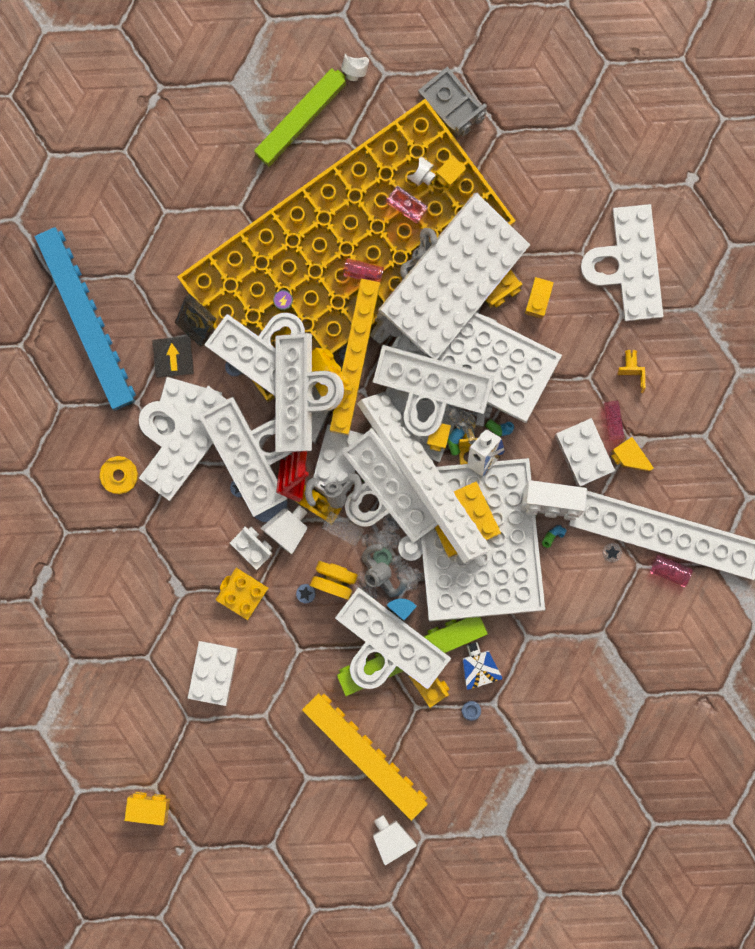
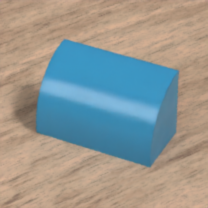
M395 599L386 605L403 621L417 607L407 599Z

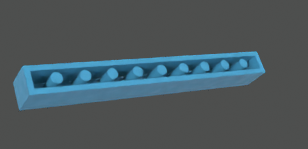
M54 227L34 236L111 408L116 411L134 403L136 393L132 385L128 386L126 382L128 375L125 369H120L118 364L121 361L117 351L113 352L110 345L113 342L109 334L105 335L102 329L105 327L101 316L97 317L95 313L97 307L94 300H89L87 293L90 291L86 283H82L79 278L82 275L78 265L74 266L71 260L74 256L71 249H66L64 242L66 238L62 230L58 231Z

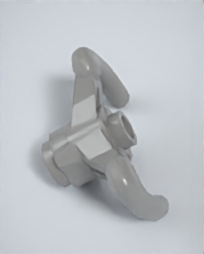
M431 228L422 229L420 232L419 248L415 249L410 261L401 265L400 274L403 279L430 248L431 244H437V235Z
M355 473L349 474L343 481L324 483L318 478H311L305 487L306 500L310 506H315L316 502L312 495V489L315 488L326 497L331 507L341 508L345 505L347 500L346 493L353 484H355L354 492L350 498L353 502L357 501L362 489L361 479Z
M373 544L367 547L361 556L363 563L368 569L366 571L367 574L364 576L366 584L370 587L380 586L389 597H396L402 594L407 587L408 580L402 579L397 589L393 588L389 580L391 577L390 567L382 562L377 564L371 558L370 554L375 551H381L383 549L382 545Z

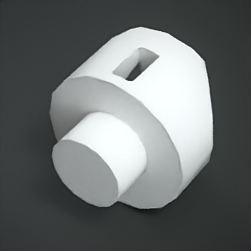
M345 54L341 70L346 73L348 80L357 81L358 77L366 75L369 59L367 57L352 58Z
M421 156L417 171L413 175H408L407 178L418 186L423 182L430 185L436 176L431 172L434 165Z
M408 536L403 537L398 546L401 557L409 561L420 558L422 555L421 539L419 538L413 543Z

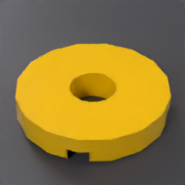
M115 456L109 458L102 465L99 477L101 484L107 491L113 494H124L135 487L138 481V471L131 460ZM117 470L124 472V478L120 481L114 479V473Z

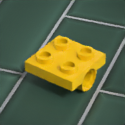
M236 567L231 576H226L220 585L221 591L215 600L248 620L268 590V587Z

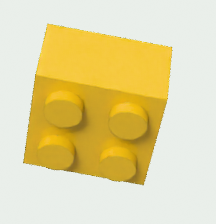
M135 792L127 797L125 821L162 826L167 823L170 799H166V795L154 794L150 797L146 796L147 793Z

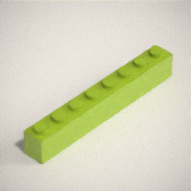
M481 617L464 618L458 622L456 619L445 623V628L439 630L437 626L428 630L429 635L424 636V638L446 653L488 633ZM381 653L374 654L376 657L374 659L368 660L366 658L365 674L372 675L375 671L383 668L385 659ZM350 665L339 669L340 673L337 674V677L346 696L364 689L353 681L350 674ZM396 666L389 677L403 672V670Z

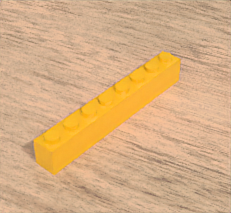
M361 279L342 368V374L348 379L353 392L339 408L336 407L334 409L330 432L346 436L350 434L380 282Z
M318 693L302 711L412 821L428 805L426 801L428 797L421 790L417 792L412 787L414 783L407 776L403 778L398 773L400 769L393 762L389 764L385 760L387 756L379 748L375 750L371 746L373 742L366 735L362 737L357 732L359 728L352 721L348 723L343 718L345 713L339 707L336 709L330 704L332 700L325 693L323 695Z

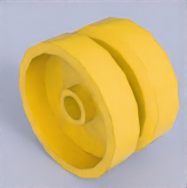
M318 560L315 570L320 574L326 575L325 579L314 576L309 586L349 600L352 590L343 586L342 583L355 584L358 574L347 571V568L339 565L328 564Z

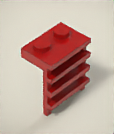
M307 451L292 452V455L286 456V460H280L276 493L297 502L303 500L305 478L309 474V472H306L305 467Z

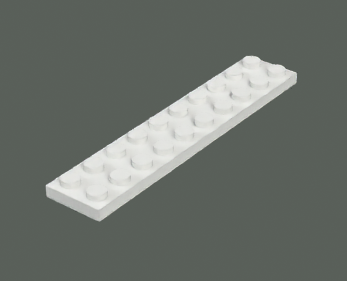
M385 392L361 399L357 405L464 564L488 553L491 548L486 539L458 501L454 492L444 480V477L423 449L421 443L406 427L404 419L392 403L390 397Z
M587 491L585 511L576 520H570L568 525L751 580L755 579V540Z

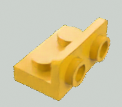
M510 269L485 301L490 308L494 305L497 308L506 302L504 300L509 295L514 297L521 292L520 288L523 284L521 281L519 282Z
M408 675L430 708L449 696L447 691L450 689L444 680L440 682L436 678L431 686L426 689Z

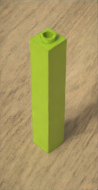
M331 68L254 150L255 155L270 167L346 86L344 74L339 70L335 71Z

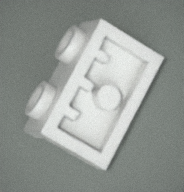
M245 526L230 544L258 570L273 555L270 551L272 547L265 540L261 542L257 538L259 534L252 527L248 529Z

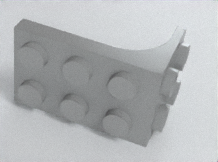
M448 67L418 90V93L423 99L428 101L456 138L460 135L462 137L471 131L470 127L476 123L478 125L486 118L487 105L485 103L483 105L478 103Z

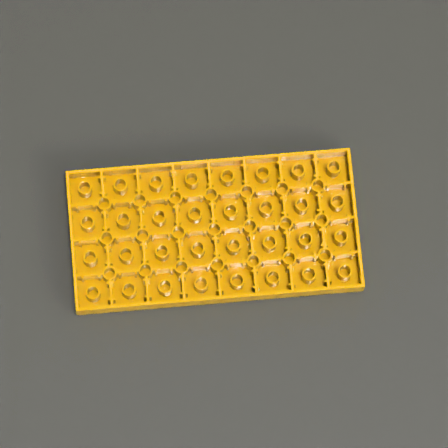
M424 99L185 270L177 278L215 330L228 314L259 336L275 315L291 313L302 321L305 333L312 334V351L317 347L323 350L327 349L335 355L348 344L361 279L380 282L372 327L377 324L375 319L379 313V308L403 280L400 274L401 265L410 261L415 249L419 248L420 232L422 229L431 228L435 231L438 238L474 193H478L511 226L515 225V219L428 101ZM452 155L466 168V173L450 189L447 186L443 187L436 180L437 176H435L430 185L423 182L420 186L407 178L408 175H413L417 171L421 156L434 165L431 172L435 175L438 169ZM285 290L292 295L293 303L289 309L279 310L274 305L273 298L278 291ZM282 327L280 331L273 333L271 345L276 348V336L291 335L289 327ZM253 381L267 402L275 398L274 395Z

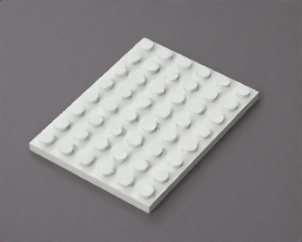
M529 458L496 461L483 477L468 468L467 464L436 467L453 492L477 481L501 534L487 540L491 548L488 553L465 564L458 554L448 558L434 528L421 537L429 622L545 611L535 515H528L526 511H521L523 488L531 480Z

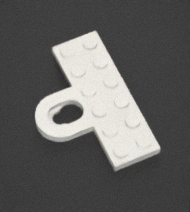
M651 204L613 208L616 246L598 247L588 251L581 262V273L587 282L595 286L621 284L625 322L663 318ZM612 257L618 262V271L611 275H606L603 272L599 273L594 268L595 263L601 262L604 258Z
M280 313L275 315L260 335L257 336L227 314L205 343V346L276 397V348L271 345V337L274 332L280 331L282 327H289L291 335L303 334L305 329L302 321L297 316L291 313ZM315 385L312 388V394L317 389Z
M312 334L276 336L275 452L312 451V412L335 409L342 401L344 385L341 378L334 372H312ZM318 382L328 387L327 395L319 400H315L312 396L313 386Z
M383 345L373 383L408 392L409 396L404 411L405 425L415 435L428 436L440 428L447 404L485 414L495 376ZM422 398L431 399L435 405L433 414L429 416L426 422L418 420L416 409L418 402Z
M207 386L186 416L162 401L147 404L139 415L140 428L146 436L162 448L139 479L171 501L214 444L199 414L227 399ZM161 415L173 419L175 422L174 432L167 436L160 434L157 426L153 423L154 417Z
M234 397L199 414L203 425L253 517L288 499L276 493L278 479L270 465L288 456L291 452H265L259 444L261 437L264 435L275 434L276 419L270 420L251 430Z
M372 428L342 451L343 455L365 481L362 484L361 493L357 501H351L352 492L345 502L346 514L353 523L359 526H371L390 513L413 543L438 525L382 440ZM364 495H375L379 500V508L375 511L361 512L359 504L362 502Z
M359 587L335 617L336 620L365 641V644L350 664L351 677L362 688L373 689L379 687L385 682L395 667L398 666L428 689L451 659ZM373 652L381 653L385 659L383 668L375 671L372 675L365 674L364 666L366 665L367 656Z

